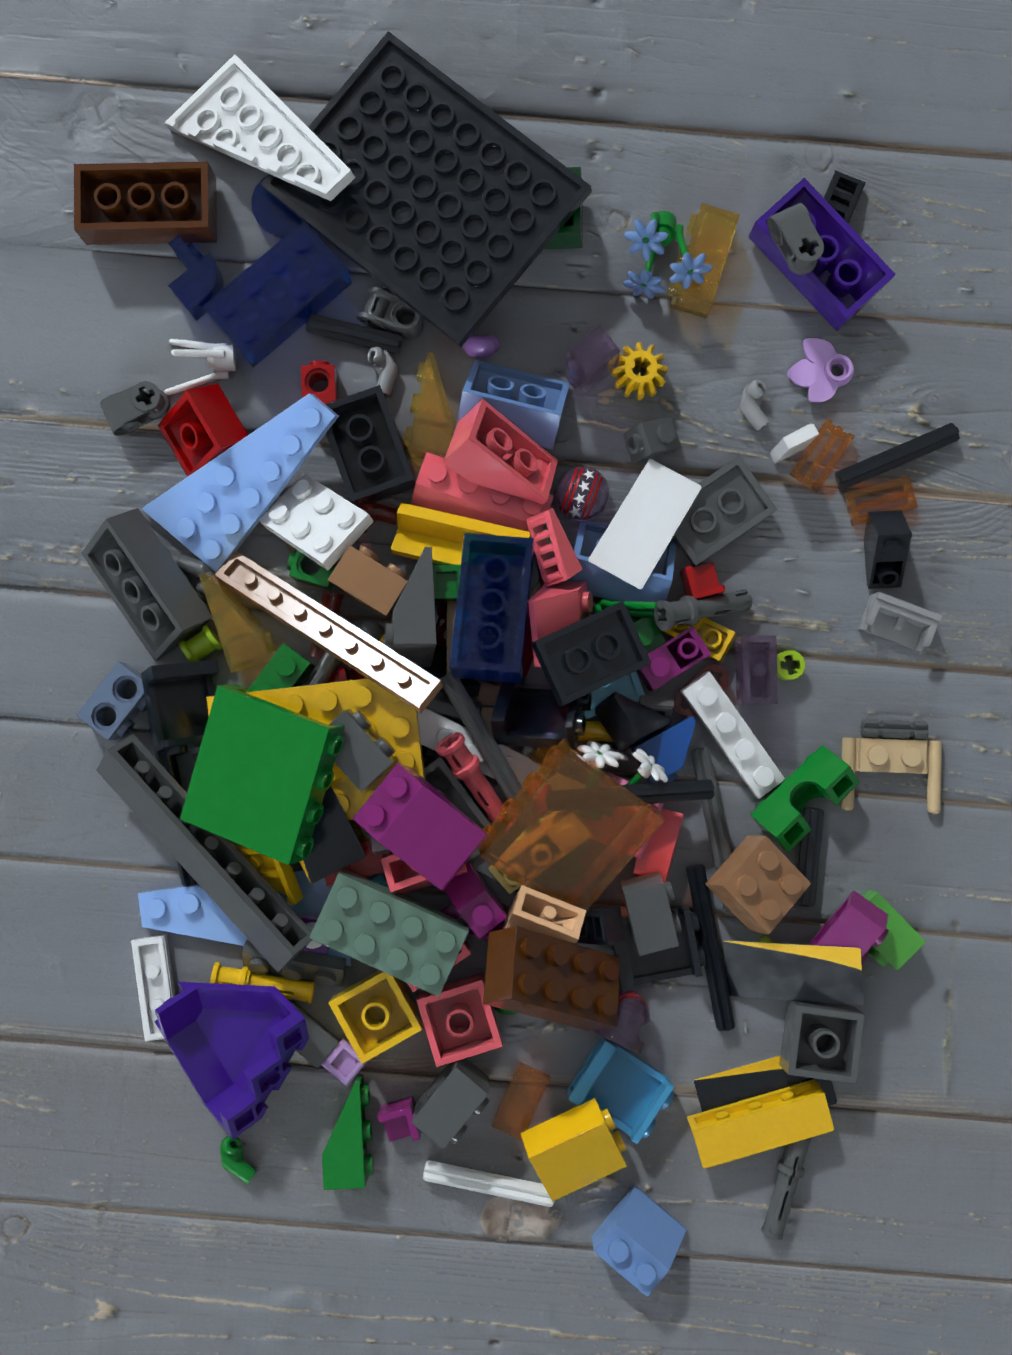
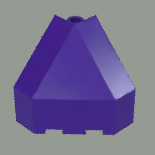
M178 982L181 993L169 998L155 1009L158 1019L154 1022L204 1106L233 1140L262 1119L268 1109V1106L265 1104L266 1099L272 1089L273 1091L280 1089L292 1068L288 1062L296 1049L303 1050L309 1040L306 1020L275 986Z

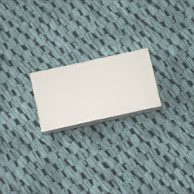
M810 423L783 437L770 451L774 464L804 450L819 435L815 425Z

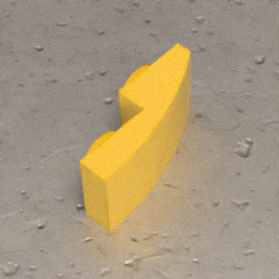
M702 618L692 626H694L711 653L707 657L721 664L737 634L712 620ZM680 624L672 626L670 630L660 631L674 638L691 626Z

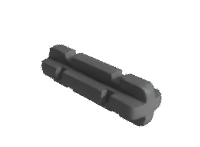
M866 719L861 723V736L872 739L879 736L880 739L907 740V738H911V740H924L928 737V724L925 721H914L910 724L909 721L882 720L878 722V720Z

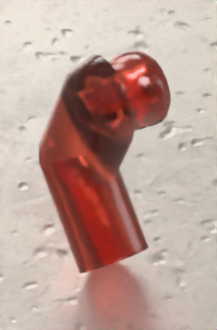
M375 502L367 503L360 508L370 515L374 521L373 523L382 521L395 525L397 522V508Z

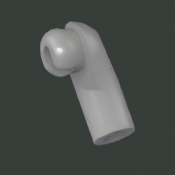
M753 380L751 383H748L743 389L740 401L741 412L757 432L770 422L760 409L762 397L767 390L765 383L761 380Z

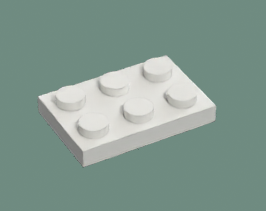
M305 473L259 519L267 530L326 570H329L345 553L349 545L352 546L374 522L367 512Z

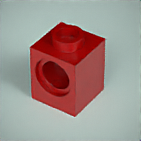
M316 360L311 361L310 365L301 366L302 398L310 393L314 394L324 404L339 400L338 372L334 364H329L328 361ZM319 380L329 382L328 387L322 392L312 390L314 383Z

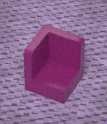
M413 1096L380 1106L377 1117L379 1123H384L389 1142L412 1136L413 1141L421 1138L422 1131L411 1123L415 1107Z

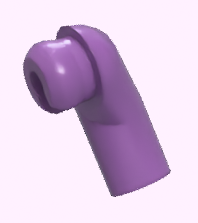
M472 334L462 348L471 357H490L499 350L500 341L494 335L474 336Z

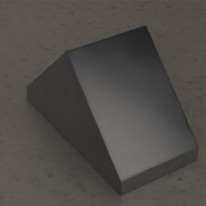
M616 691L595 707L597 717L620 753L648 740L670 723V718Z

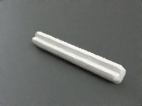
M431 1160L425 1163L423 1180L547 1207H552L555 1202H552L541 1183Z

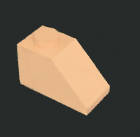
M521 885L510 905L503 929L519 926L576 943L580 936L586 910Z

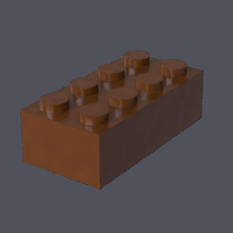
M208 161L74 164V230L86 245L217 242L216 177Z
M519 926L489 932L483 1004L586 1031L617 1027L620 957Z

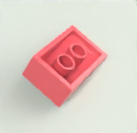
M482 399L458 421L443 462L450 466L455 473L460 474L471 483L544 504L548 501L558 459Z

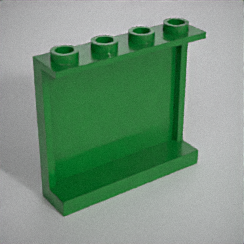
M237 684L217 685L180 819L287 865L305 860L314 846L313 832L315 825L320 821L324 812L322 802L325 792L331 786L334 778L332 768L335 758L340 754L344 745L342 734L345 726L341 724L330 726L246 693L248 688Z

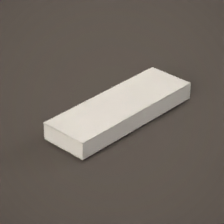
M167 934L131 940L145 1042L164 1039L154 1022L158 1019L155 1009L169 998L176 996Z

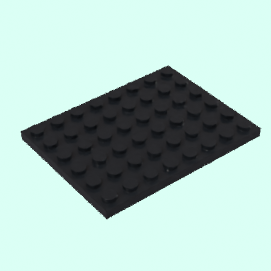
M389 31L308 127L352 171L356 178L332 201L271 174L261 183V186L267 193L459 347L464 345L592 192L591 185Z

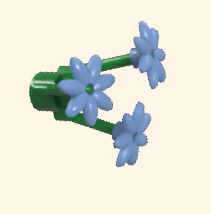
M668 211L652 212L651 220L647 227L639 219H635L634 226L637 232H625V238L634 242L629 248V253L633 254L642 249V255L646 261L645 268L640 273V276L629 271L627 277L630 280L623 281L625 287L633 288L634 296H639L644 291L646 297L653 299L655 293L665 292V288L658 285L662 282L663 278L659 276L653 277L651 270L655 254H664L663 247L668 246L675 238L677 239L683 261L682 263L670 264V268L677 272L669 279L671 283L682 281L683 289H688L692 279L699 284H703L705 279L702 274L708 273L713 269L711 264H703L706 259L705 253L698 255L695 259L691 257L683 236L684 226L677 224L674 214Z

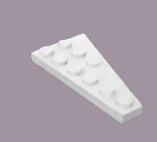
M236 55L230 58L164 122L173 132L329 201H332L356 178L352 171Z

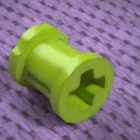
M204 624L202 631L191 639L178 642L181 650L190 662L200 661L216 649L220 651L224 648L221 640L208 624Z

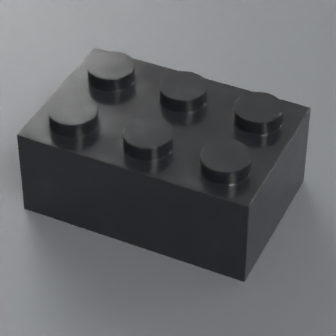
M380 385L326 404L339 415L327 431L326 436L352 504L360 508L415 487L413 474Z

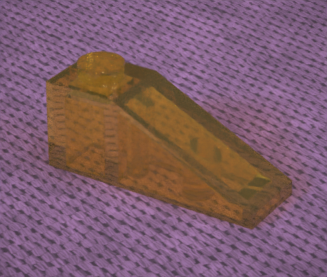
M212 571L199 575L230 672L269 662L273 657L272 652L276 651L272 633L265 632L264 625Z

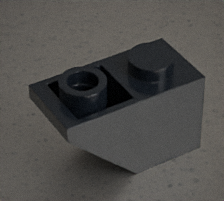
M902 510L868 512L864 534L868 589L897 588L902 586L912 532Z

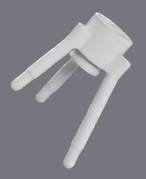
M170 339V345L194 348L185 350L174 349L171 351L173 356L207 357L209 370L215 369L216 372L166 389L164 393L169 396L215 380L229 379V372L237 371L234 345Z

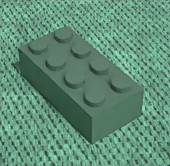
M342 868L337 875L309 938L439 997L469 932V925L403 894L390 893L388 887Z

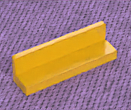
M400 503L397 511L398 529L391 545L392 554L419 560L424 548L432 547L433 564L463 565V571L514 583L520 582L529 554L530 532Z
M816 1079L687 1116L689 1128L695 1140L703 1168L713 1167L834 1130L825 1092Z

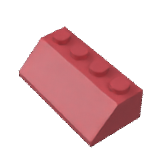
M426 452L411 500V505L529 532L526 519L551 509L554 495L549 494L548 501L540 504L471 483L460 474L455 473L450 466L443 462L445 458ZM530 537V549L527 560L532 562L535 551Z

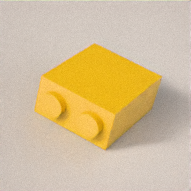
M596 1098L520 1133L528 1159L552 1202L627 1167L622 1152L627 1150L619 1130L612 1132L616 1128L614 1120L608 1108L601 1110Z

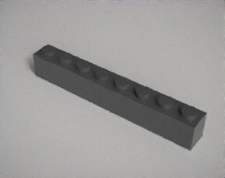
M134 734L107 749L96 771L277 972L282 970L312 941L309 938L312 930L230 840L180 819L187 792Z

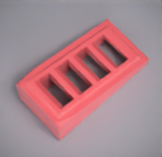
M553 508L526 519L540 573L546 587L565 581L583 570ZM546 523L547 530H543L541 525Z

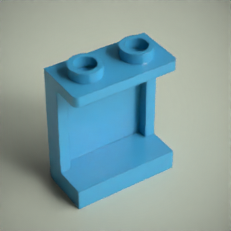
M602 1034L566 1090L568 1099L578 1106L596 1098L601 1110L608 1108L616 1127L627 1133L631 1141L636 1144L639 1143L642 1137L646 1139L651 1134L656 1124L655 1116L661 1108L665 1110L669 1106L675 1093L672 1091L674 1085L668 1076L604 1034Z

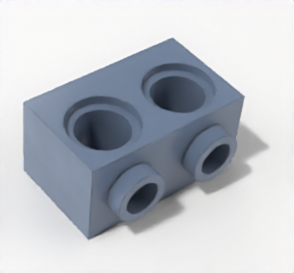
M117 662L76 716L107 740H118L120 737L122 739L125 738L135 726L134 718L140 711L144 712L147 710L141 674L127 663ZM133 681L137 686V692L133 698L128 699L124 689L127 683ZM113 708L116 712V720L109 726L104 720V714L107 709Z

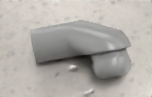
M373 347L369 350L367 359L379 375L376 386H381L384 397H390L398 374V366L387 350Z

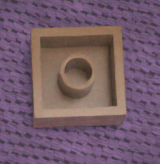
M349 545L328 578V581L338 590L391 622L393 610L409 580V577L406 576L407 573L389 563L387 568L381 565V560L377 558L378 555L362 545L358 550Z
M747 835L706 885L750 931L770 934L811 883L767 836Z

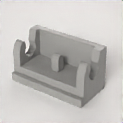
M877 592L869 596L858 630L914 651L922 652L924 646H930L942 615Z

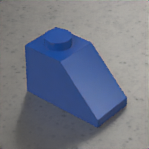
M689 716L630 749L634 753L637 748H641L648 756H654L655 764L664 767V773L668 778L667 782H671L678 777L676 771L683 768L696 721L693 716ZM652 775L647 778L649 783L663 782L661 779L656 781Z

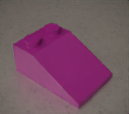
M400 763L395 765L353 818L380 844L440 890H444L488 836L485 831L413 768Z

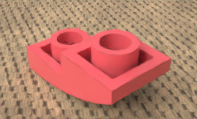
M662 808L642 859L636 858L633 875L641 876L659 871L663 881L667 882L675 856V847L684 821V814Z

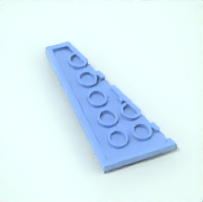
M309 393L141 509L199 559L205 562L213 571L217 572L243 544L258 524L259 519L268 511L339 415L314 394Z
M304 870L293 871L303 898L296 905L287 903V895L280 892L277 893L297 915L319 916L333 885L327 886L325 878L315 883H310ZM199 884L190 887L181 886L138 893L141 923L144 928L244 946L246 940H248ZM329 948L328 954H325L346 958L347 966H352L353 964L352 957L332 948Z

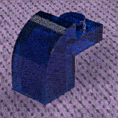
M178 235L168 244L187 268V271L168 286L197 321L219 302L224 288L223 275L210 252L203 257L192 242L186 245Z

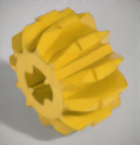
M639 341L636 343L634 351L626 345L622 350L623 356H615L614 363L617 366L612 368L611 376L619 378L614 385L616 389L624 386L627 387L624 393L626 398L631 396L632 391L636 392L637 400L643 399L644 391L653 397L657 392L656 387L664 386L666 381L662 376L667 374L668 367L661 365L665 358L662 353L655 356L652 355L655 349L654 345H650L647 351L643 350L642 343ZM636 366H638V370L641 367L646 370L644 376H640V372L638 376L633 373Z

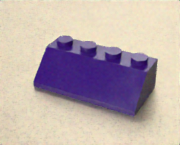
M805 178L755 221L748 236L836 331L853 318L896 275ZM798 203H802L807 208L812 223L824 243V252L820 259L817 260L814 270L806 275H796L790 271L778 246L772 240L767 227L768 217Z

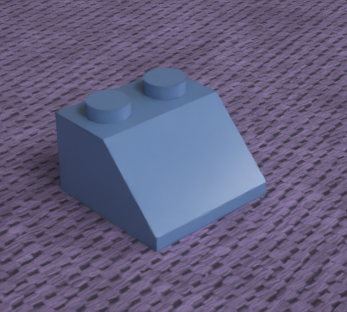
M633 1184L593 1233L591 1239L594 1252L648 1297L670 1270L687 1229Z

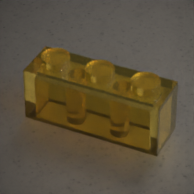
M704 203L701 204L698 215L691 213L685 232L691 235L687 245L688 252L693 259L705 253L706 259L703 264H711L713 269L708 273L702 274L705 279L703 284H699L692 279L688 289H683L682 281L678 283L670 282L667 295L672 296L670 308L707 318L713 305L740 214ZM679 252L676 263H682L683 261L681 252Z

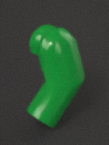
M230 1136L222 1140L220 1144L222 1167L245 1184H248L257 1170L243 1160L241 1140L238 1137L232 1140Z

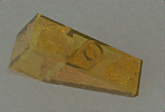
M428 352L426 363L420 362L417 382H421L419 394H413L410 413L415 414L413 426L406 427L404 446H408L410 457L424 459L426 452L445 458L455 429L435 354Z

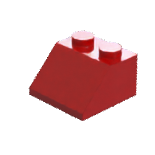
M218 383L186 390L158 424L159 429L187 477L248 436Z

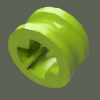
M794 650L779 653L773 660L772 668L774 674L778 678L787 681L799 678L805 670L803 656ZM785 656H789V660L792 662L796 661L797 668L792 669L794 672L792 675H789L788 670L781 669V663L786 662Z

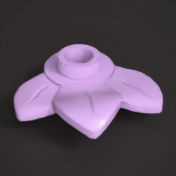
M818 338L804 339L802 345L806 359H802L788 370L787 376L795 385L809 388V402L822 403L831 399L838 387L846 385L852 379L854 366L847 356L837 354L830 342ZM838 367L841 370V376H834L831 368Z

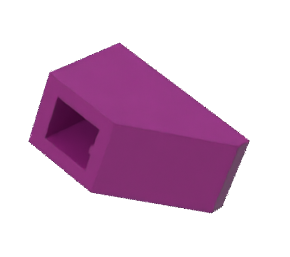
M691 626L650 652L648 656L651 664L637 670V673L649 692L703 660L711 653L694 626Z

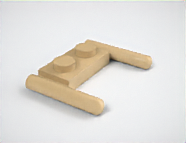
M842 738V760L851 767L854 773L855 771L927 774V811L931 814H938L941 811L942 741ZM855 788L840 803L841 808L845 811H851L854 808Z

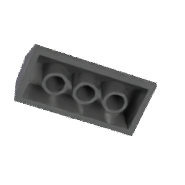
M139 508L107 518L81 553L154 661L161 659L179 646L178 642L181 640L187 641L199 633L202 626L207 624L213 617L206 604L200 599L189 583L187 576L180 570L169 550L163 545L152 529L150 522L143 516Z

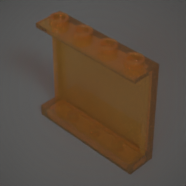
M563 739L558 746L554 745L548 750L544 757V763L536 772H531L524 779L521 786L522 789L518 794L503 804L500 809V815L493 824H488L482 829L488 836L478 849L481 858L519 884L587 911L665 819L656 805L646 804L575 752L569 742Z

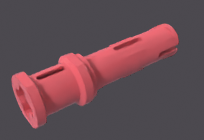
M455 732L446 736L436 746L438 755L444 756L452 767V775L459 780H463L493 826L506 822L510 812L479 768L480 759L478 756L471 754L465 745L463 734Z

